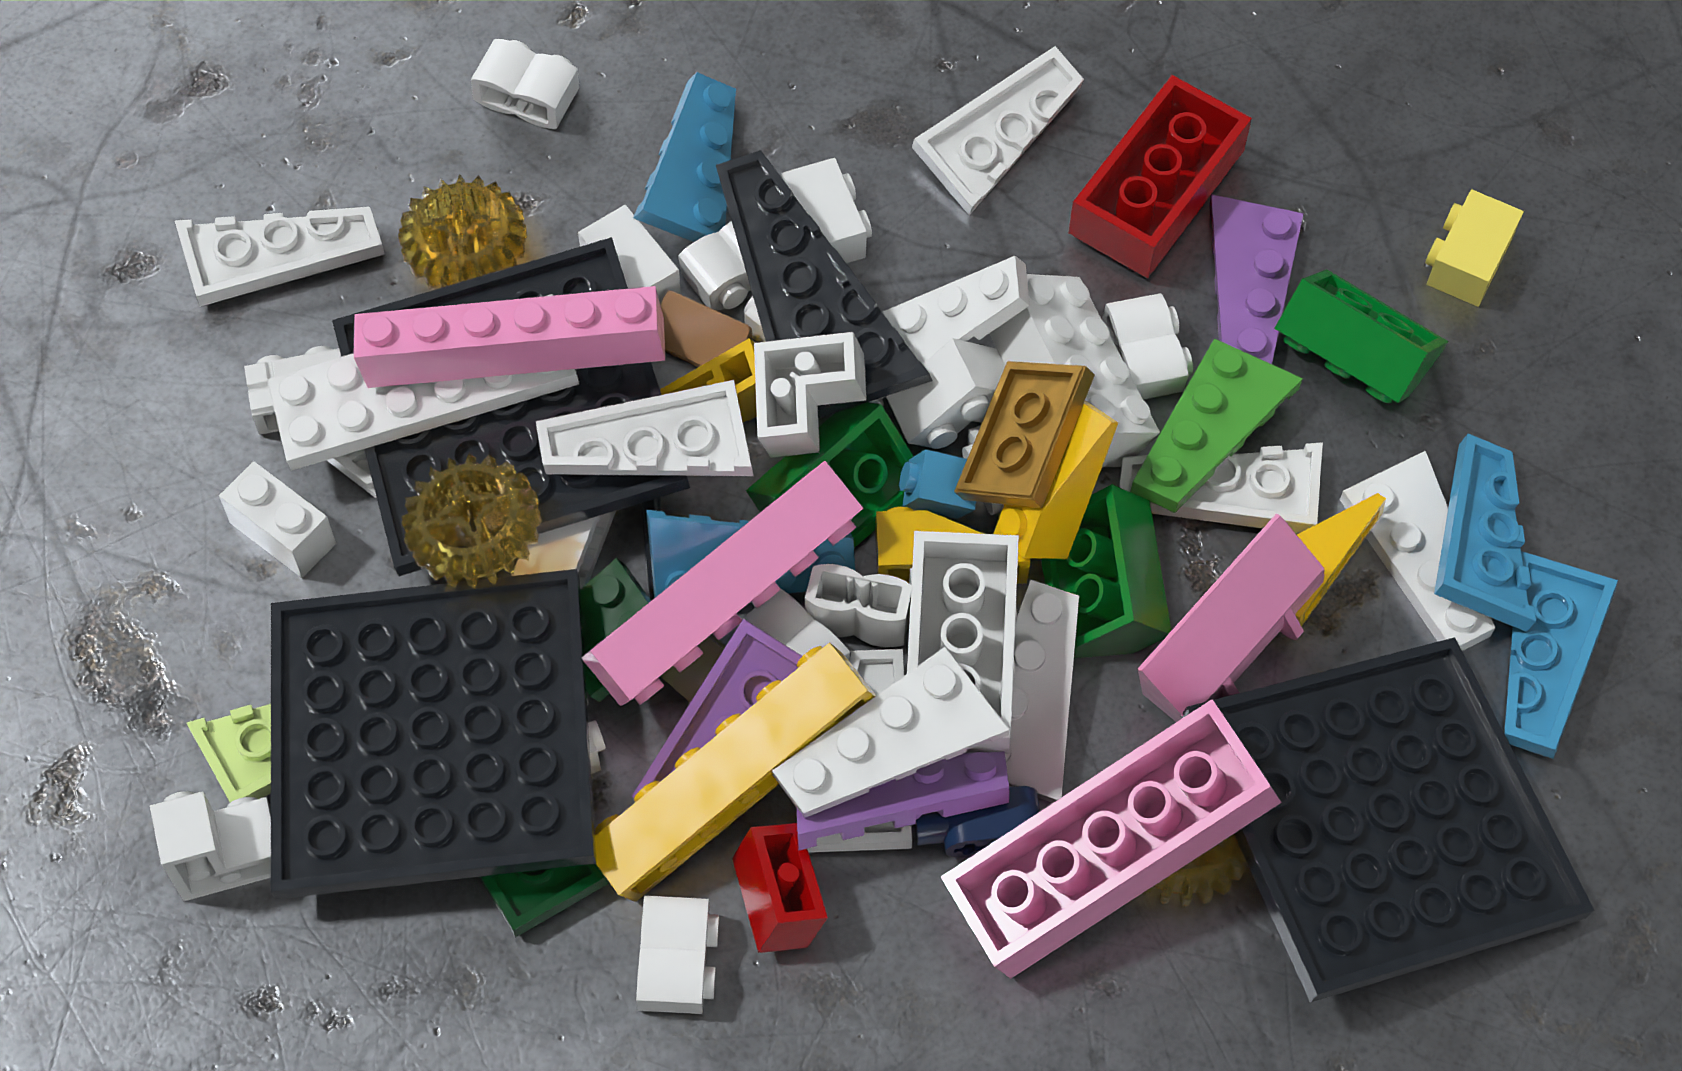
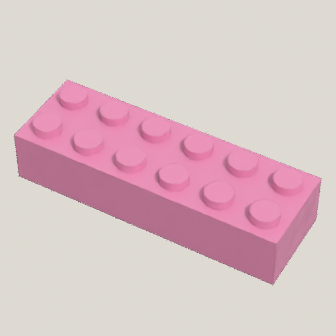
M1211 699L941 876L994 967L1011 979L1276 807L1281 801L1213 699Z

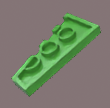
M1214 338L1134 478L1130 492L1176 513L1215 474L1216 468L1229 455L1232 457L1244 445L1245 439L1259 425L1262 427L1274 415L1276 408L1286 398L1290 399L1299 390L1303 378Z

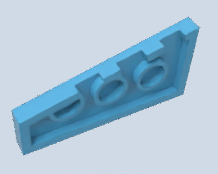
M698 72L687 81L671 121L672 129L669 136L663 141L658 154L660 159L655 171L650 174L645 187L647 192L643 202L638 205L633 219L692 242L709 234L719 232L725 226L727 204L716 165L731 160L736 88Z
M1467 434L1458 447L1434 594L1527 632L1536 622L1534 606L1528 605L1526 591L1531 586L1529 567L1523 566L1521 547L1525 543L1523 526L1518 525L1515 508L1520 502L1513 452Z
M646 510L654 597H657L747 524L749 520H739V523L714 521L711 520L710 516L689 514V518L666 516L665 512ZM851 533L833 546L826 539L813 550L819 557L813 564L796 577L788 570L775 581L776 584L788 594L807 591L813 566L836 564L855 571L854 540Z
M1521 551L1523 566L1529 567L1531 586L1526 591L1528 605L1534 606L1536 622L1527 632L1514 626L1512 627L1504 734L1510 745L1554 759L1613 600L1618 580Z

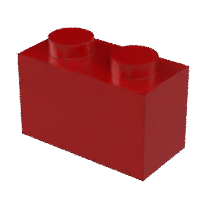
M797 823L750 827L732 860L758 953L808 948L828 917L808 849L798 850Z

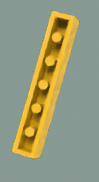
M829 642L824 647L817 646L806 652L797 662L798 668L783 681H773L765 686L756 696L757 702L742 715L738 713L725 719L715 730L716 736L701 749L700 747H695L684 753L674 765L676 769L661 782L654 781L644 786L635 795V803L621 815H612L597 825L595 828L596 864L619 896L637 902L779 785L772 773L775 768L876 696L841 651Z

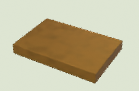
M1007 361L954 492L963 500L1042 508L1095 374L1087 366Z

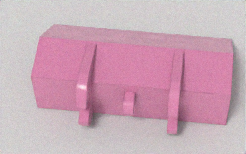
M1275 514L1138 668L1142 694L1175 722L1181 720L1180 716H1183V711L1188 706L1238 694L1239 691L1234 682L1279 632L1293 640H1297L1304 632L1295 614L1323 583L1324 567L1280 515Z

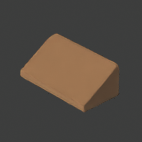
M669 290L661 302L664 317L665 352L699 367L748 338L752 340V328L747 324L674 291Z

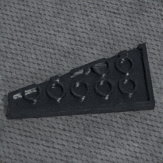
M759 150L717 164L716 168L766 342L853 332L864 353L866 400L818 405V418L933 381L929 372L918 361L906 345L905 340L895 327L891 325L859 279L823 235L819 226L808 215L763 152Z

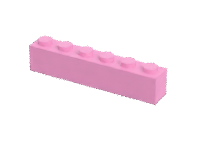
M656 286L355 314L354 360L367 388L665 361L664 317Z
M822 462L582 657L583 661L620 706L631 701L633 698L641 705L664 686L659 677L674 665L680 673L703 654L698 645L713 633L720 640L739 625L742 619L737 615V612L752 602L756 608H759L780 591L781 588L775 582L788 570L796 577L819 558L813 550L827 539L833 546L854 530L856 526L851 521V518L864 508L827 462Z

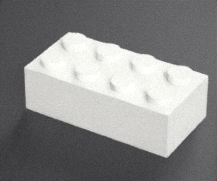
M1027 274L1030 306L990 332L992 341L1004 365H1006L1007 361L1087 366L1095 376L1085 401L1119 422L1102 467H1121L1123 457L1137 456L1160 433L1150 414V408L1142 399L1130 375L1127 364L1122 360L1110 337L1108 327L1102 321L1090 298L1089 290L1083 284L1080 277Z
M914 531L907 673L945 647L1009 728L1008 736L993 742L989 740L967 749V752L1005 751V754H1009L1019 535Z

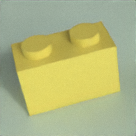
M1471 189L1463 206L1454 203L1443 226V229L1449 231L1446 240L1436 238L1425 261V264L1432 266L1426 285L1479 307L1515 235L1524 211Z

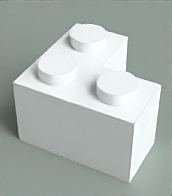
M847 332L754 343L757 436L770 458L818 453L819 429L817 406L866 400L864 353L854 333Z
M952 338L923 363L933 381L886 396L909 444L933 449L943 448L954 442L958 436L957 433L972 421L983 422L1005 368L996 348Z
M183 791L169 795L164 799V802L149 805L161 865L183 901L271 878V806L266 797L260 799L254 797L236 799L229 803L227 808L213 811L203 791L198 793Z

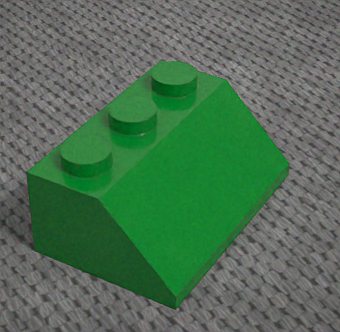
M1327 269L1302 278L1274 328L1286 335L1283 339L1286 344L1302 353H1309L1310 350L1326 359L1324 365L1330 371L1344 378H1350L1351 375L1367 384L1365 389L1370 395L1386 403H1391L1392 400L1399 403L1409 397L1449 342Z
M871 402L834 413L818 427V453L785 456L752 484L746 492L759 512L763 511L824 461L827 462L864 508L851 518V521L856 526L850 532L854 540V548L875 530L876 511H887L894 507H901L904 499V491H901L899 488L901 471L904 464L909 462V459L914 456L883 406Z
M1111 484L1091 495L1068 558H1041L1045 585L1079 596L1074 659L1133 654L1165 639L1172 631L1150 501Z

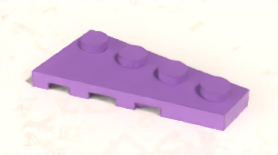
M1211 194L1209 211L1210 219H1212L1213 233L1211 239L1215 260L1214 280L1215 294H1217L1218 301L1217 322L1219 341L1272 364L1279 333L1274 328L1283 313L1303 213Z
M743 619L631 797L634 798L647 784L654 781L661 782L676 769L674 767L676 761L684 753L695 747H700L701 749L716 736L715 730L725 719L738 713L742 715L757 702L756 696L765 686L773 681H783L798 668L797 662L802 655Z
M1005 751L963 753L949 760L942 759L916 770V773L897 781L893 779L869 789L868 793L806 818L803 817L797 808L798 850L816 847L817 838L840 833L842 840L864 836L865 827L891 821L895 828L916 824V819L922 814L935 811L942 817H948L1009 803V782Z

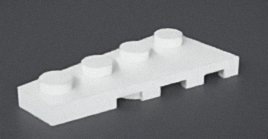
M1054 46L916 137L912 148L967 214L970 215L1077 93L1084 79L1057 47Z
M1323 443L1305 444L1304 449L1285 451L1282 450V445L1261 447L1260 452L1234 454L1232 457L1229 455L1216 468L1215 474L1176 513L1150 502L1151 512L1153 514L1264 528L1275 514H1278L1295 533H1301L1315 526L1318 520ZM1148 455L1123 457L1119 481L1120 488L1130 492L1132 482Z
M1426 451L1343 490L1340 501L1346 509L1376 493L1386 498L1383 514L1366 536V539L1437 641L1455 637L1463 651L1491 637L1495 629L1491 617L1434 594L1448 507Z
M944 647L775 768L772 773L803 817L806 818L868 793L869 789L893 779L897 781L916 773V770L942 759L949 760L966 753L969 748L989 740L993 742L1008 736L1009 728Z

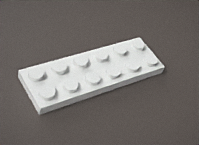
M354 353L267 379L286 462L291 471L579 385L576 370L569 369L367 388L354 360Z

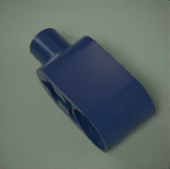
M1029 786L1009 787V803L948 817H942L938 812L922 814L916 819V824H914L917 845L944 843L945 852L948 856L955 858L972 857L1040 812L1037 790Z

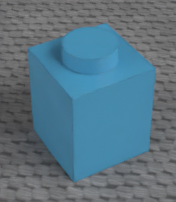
M926 449L909 459V462H906L902 468L899 488L901 491H904L902 507H908L913 510H927L937 515L959 519L974 511L976 501L963 500L954 492L967 459Z

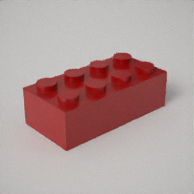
M1171 75L1074 199L1068 234L1142 276L1149 278L1244 152L1252 118L1178 77Z

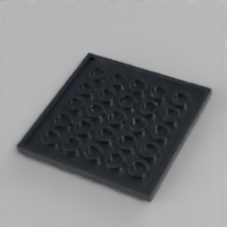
M610 237L332 320L340 354L343 357L354 353L355 314L544 297L551 294L555 296L628 289L613 239ZM645 362L575 369L579 385L364 449L393 565L398 576L689 489V481L685 475L546 474L542 463L536 421L659 396L661 392L652 363Z
M577 569L271 603V893L275 899L597 863L585 662L582 659L584 656L581 592Z
M1455 637L1213 700L1281 801L1279 805L1234 833V836L1310 1003L1583 920L1594 911L1583 886ZM1207 702L1186 707L1183 711V716H1180L1181 719Z

